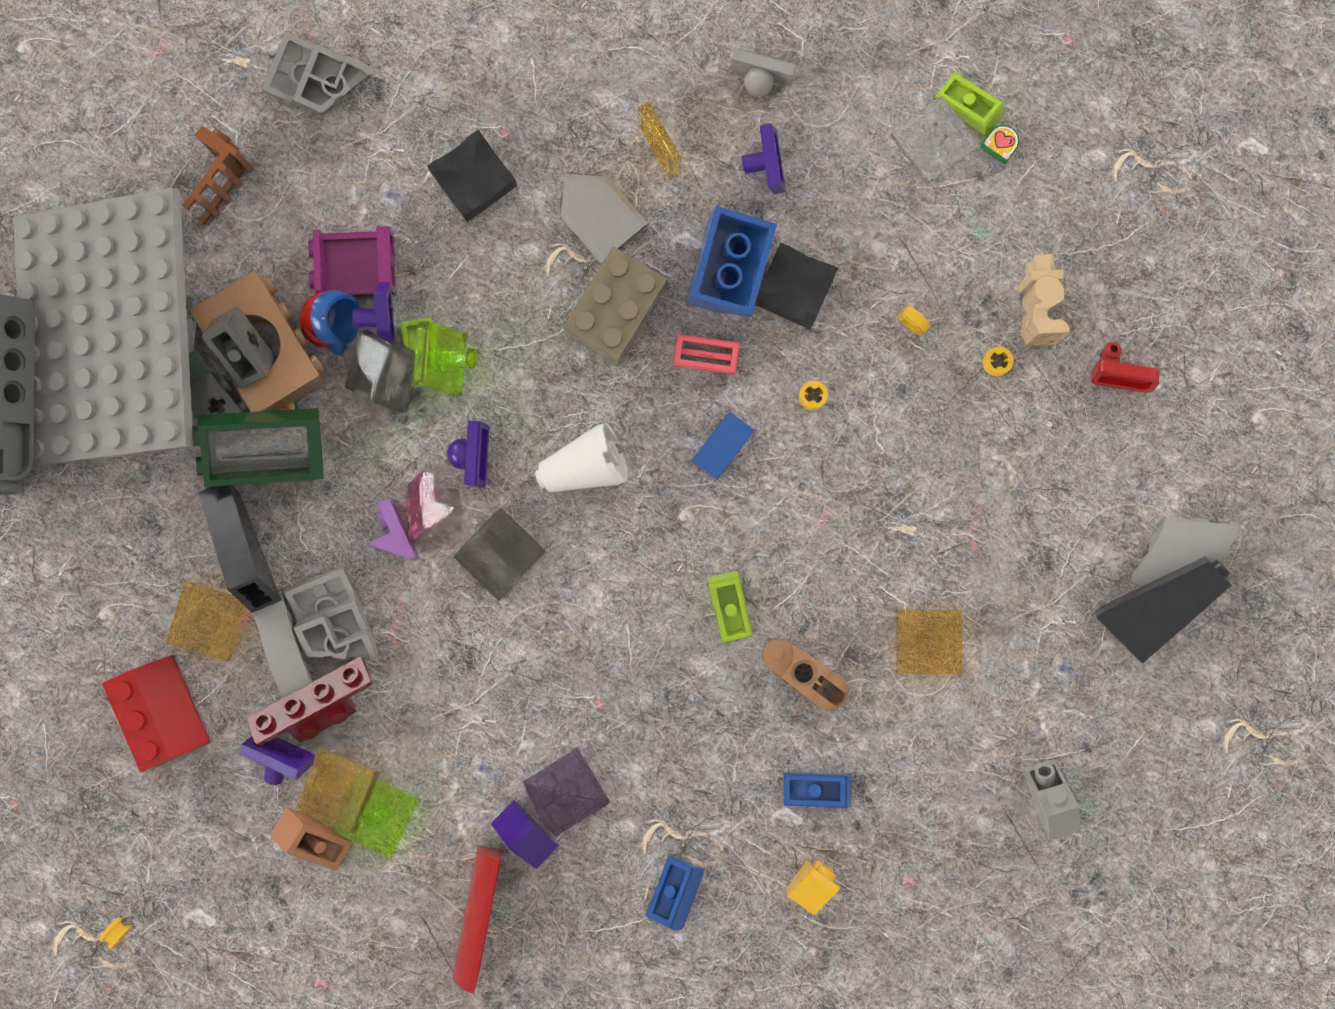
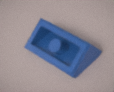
M668 855L646 917L670 929L682 930L705 870Z

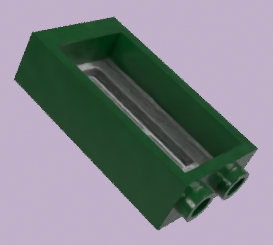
M319 408L205 414L199 416L198 426H193L194 446H200L201 456L196 457L197 476H203L204 487L324 479Z

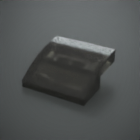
M368 329L358 331L344 387L378 405L405 413L408 411L423 356L400 342L390 344Z
M500 508L453 557L500 601L531 570L546 551Z

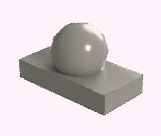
M737 48L733 54L731 70L745 73L744 86L747 92L754 97H763L772 91L774 82L791 86L796 65Z

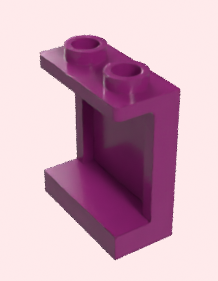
M377 226L376 231L324 234L320 230H313V239L308 241L309 257L314 260V270L309 272L311 290H315V293L336 290L350 294L353 297L373 296L378 282H391L392 295H396L394 233L389 226Z

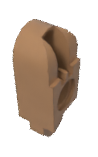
M785 639L771 640L765 644L762 650L765 666L816 707L825 711H834L845 703L849 688L846 680L841 675ZM802 663L807 664L811 669L810 678L804 682L798 681L794 675L796 667ZM827 685H831L834 689L831 697H825L822 693L823 688Z

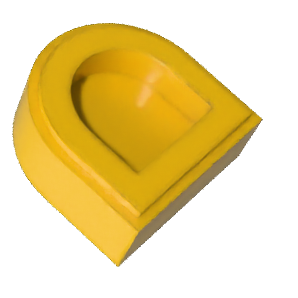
M911 305L903 308L896 316L897 320L920 336L924 335L931 327L929 321Z

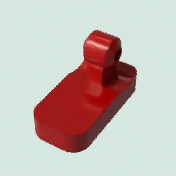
M1110 342L1104 347L1101 352L1102 360H1099L1092 369V384L1143 393L1152 392L1159 385L1160 371L1158 369L1128 363L1120 364L1121 346L1115 342Z

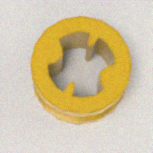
M1001 346L994 347L983 357V368L991 376H1003L1012 368L1014 358L1007 348ZM1002 355L1005 358L1002 362L1006 364L1005 367L999 366L995 369L991 365L994 360L990 359L991 356L998 357Z
M809 381L800 389L798 395L799 402L807 410H818L827 401L828 390L819 381ZM810 388L812 391L818 389L821 392L818 396L821 401L819 403H816L814 400L808 402L805 398L808 395L805 392L806 389Z
M121 917L115 919L99 937L101 943L105 941L109 944V950H113L132 929L130 925L124 926L122 924L123 919Z

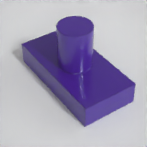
M772 123L761 125L759 128L763 151L742 156L744 173L750 174L766 170L768 188L773 194L786 192L778 132Z
M378 282L373 294L374 309H353L354 328H376L379 354H392L396 335L391 282Z
M251 736L242 743L240 755L266 766L264 781L270 785L281 784L284 775L297 780L313 765L315 754L278 737L258 746Z

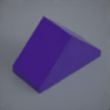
M514 800L491 823L510 851L536 869L559 846Z

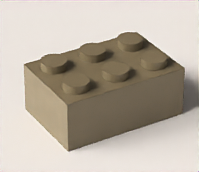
M613 246L564 324L565 334L619 366L665 292L668 279Z

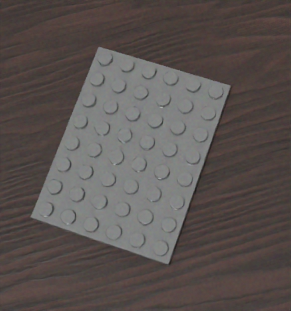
M171 187L13 217L17 298L35 300L33 467L194 447L180 190Z

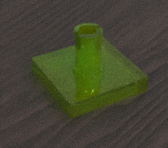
M430 321L418 322L413 386L450 396H462L464 368L474 369L478 362L475 349H466L467 333Z
M362 771L333 832L391 859L421 798Z

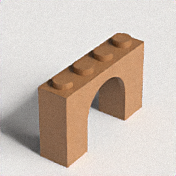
M256 270L212 295L189 311L203 334L213 319L237 306L250 323L264 322L276 328L280 338V352L276 362L270 368L267 375L243 388L237 389L250 412L275 411L282 409L327 382L322 375V372L326 369L316 354L311 356L305 346L310 343L300 328L295 330L289 320L294 317L284 302L279 304L273 294L278 291L268 276L262 277Z

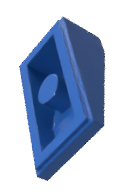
M729 412L694 456L692 463L717 481L755 430Z
M784 773V806L849 808L851 806V774Z

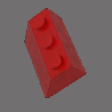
M173 655L131 669L102 683L140 773L152 770L211 743Z

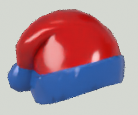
M331 290L315 293L303 304L300 311L299 322L302 332L309 342L315 346L328 347L336 355L343 354L347 347L346 344L353 341L359 328H354L353 309H360L359 302L350 294L341 291Z

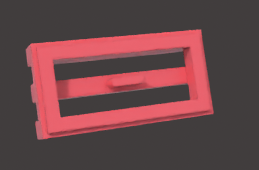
M677 334L673 366L735 375L740 343ZM688 343L732 350V355L682 348V344ZM681 355L705 359L731 362L730 366L683 360L680 358Z

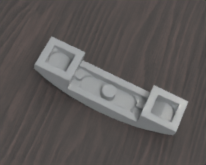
M279 592L281 601L255 611L254 616L269 666L280 694L284 698L314 681L311 679L291 622H294L284 592Z

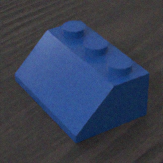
M716 206L710 213L686 304L718 313L752 316L777 224Z

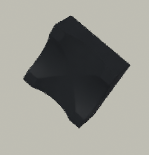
M479 130L469 135L455 149L427 166L431 175L466 222L517 187L516 179L502 163Z
M780 242L759 289L755 305L811 330L839 268L813 259Z

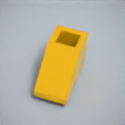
M807 859L785 892L788 897L815 915L838 892L840 887L835 881L837 875L833 873L832 869L819 860L813 864Z

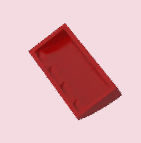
M477 846L452 975L454 982L460 988L470 993L475 992L503 852V850Z

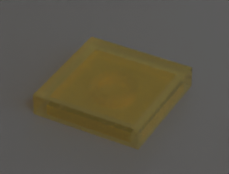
M648 101L638 107V127L670 180L680 174L681 156Z
M184 582L166 643L230 661L246 607L232 594Z
M896 609V673L962 674V610Z
M320 748L296 810L346 832L356 833L380 772L330 750Z

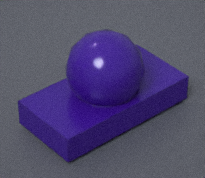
M468 421L467 439L454 440L448 446L446 454L449 463L454 468L465 469L464 485L485 488L490 426L480 421Z

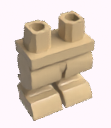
M1038 254L1032 257L1031 263L1025 265L1026 277L1019 284V294H1025L1022 298V306L1027 313L1022 318L1023 324L1020 336L1023 338L1025 346L1057 345L1071 332L1068 324L1063 319L1052 320L1048 317V314L1064 300V288L1061 284V281L1064 279L1063 269L1055 270L1054 254Z

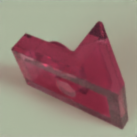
M422 471L407 485L409 542L414 543L456 509L453 506L434 502L437 491L434 487L433 473Z

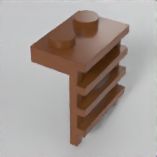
M202 125L195 136L217 159L182 206L189 211L195 202L200 204L205 211L198 221L205 225L212 215L215 218L219 217L221 213L216 209L223 200L227 203L231 201L232 198L228 193L235 185L240 189L243 185L239 178L245 170L251 174L254 168L239 152V148L230 142L231 139L217 128L211 132ZM218 171L227 179L222 188L212 180ZM207 186L216 194L211 203L201 196Z

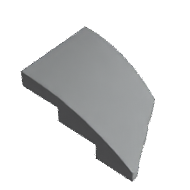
M285 31L261 91L296 106L322 114L371 74L373 68L347 55L344 57L318 44L313 45Z
M1166 516L1149 538V552L1132 573L1131 582L1142 587L1205 556L1212 563L1216 559L1221 563L1240 529V524L1235 521H1230L1229 524L1209 523L1207 519L1195 518L1187 520L1183 517Z
M345 565L285 589L284 593L297 618L293 629L307 657L322 658L324 656H332L337 659L361 657L368 658L369 661H375L379 658L369 623Z

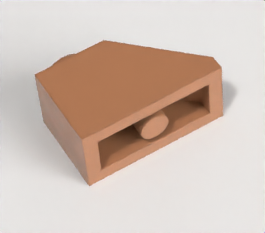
M286 807L270 834L286 853L335 871L353 843L315 818Z

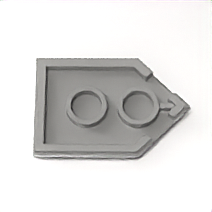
M564 174L561 219L601 265L613 246L620 250L649 225L609 177Z

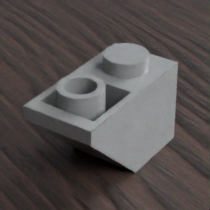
M1055 759L1024 767V773L1037 815L1049 840L1081 831L1079 806Z

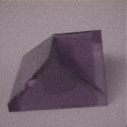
M578 747L523 780V784L536 812L555 836H558L611 803Z

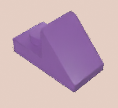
M388 498L377 503L380 512L376 513L383 530L389 529L390 533L367 544L411 560L420 558L394 500Z

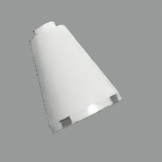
M608 423L596 425L539 463V470L535 471L539 486L542 489L546 488L548 492H559L620 485L627 481L628 473L623 453H618L615 444L619 442Z

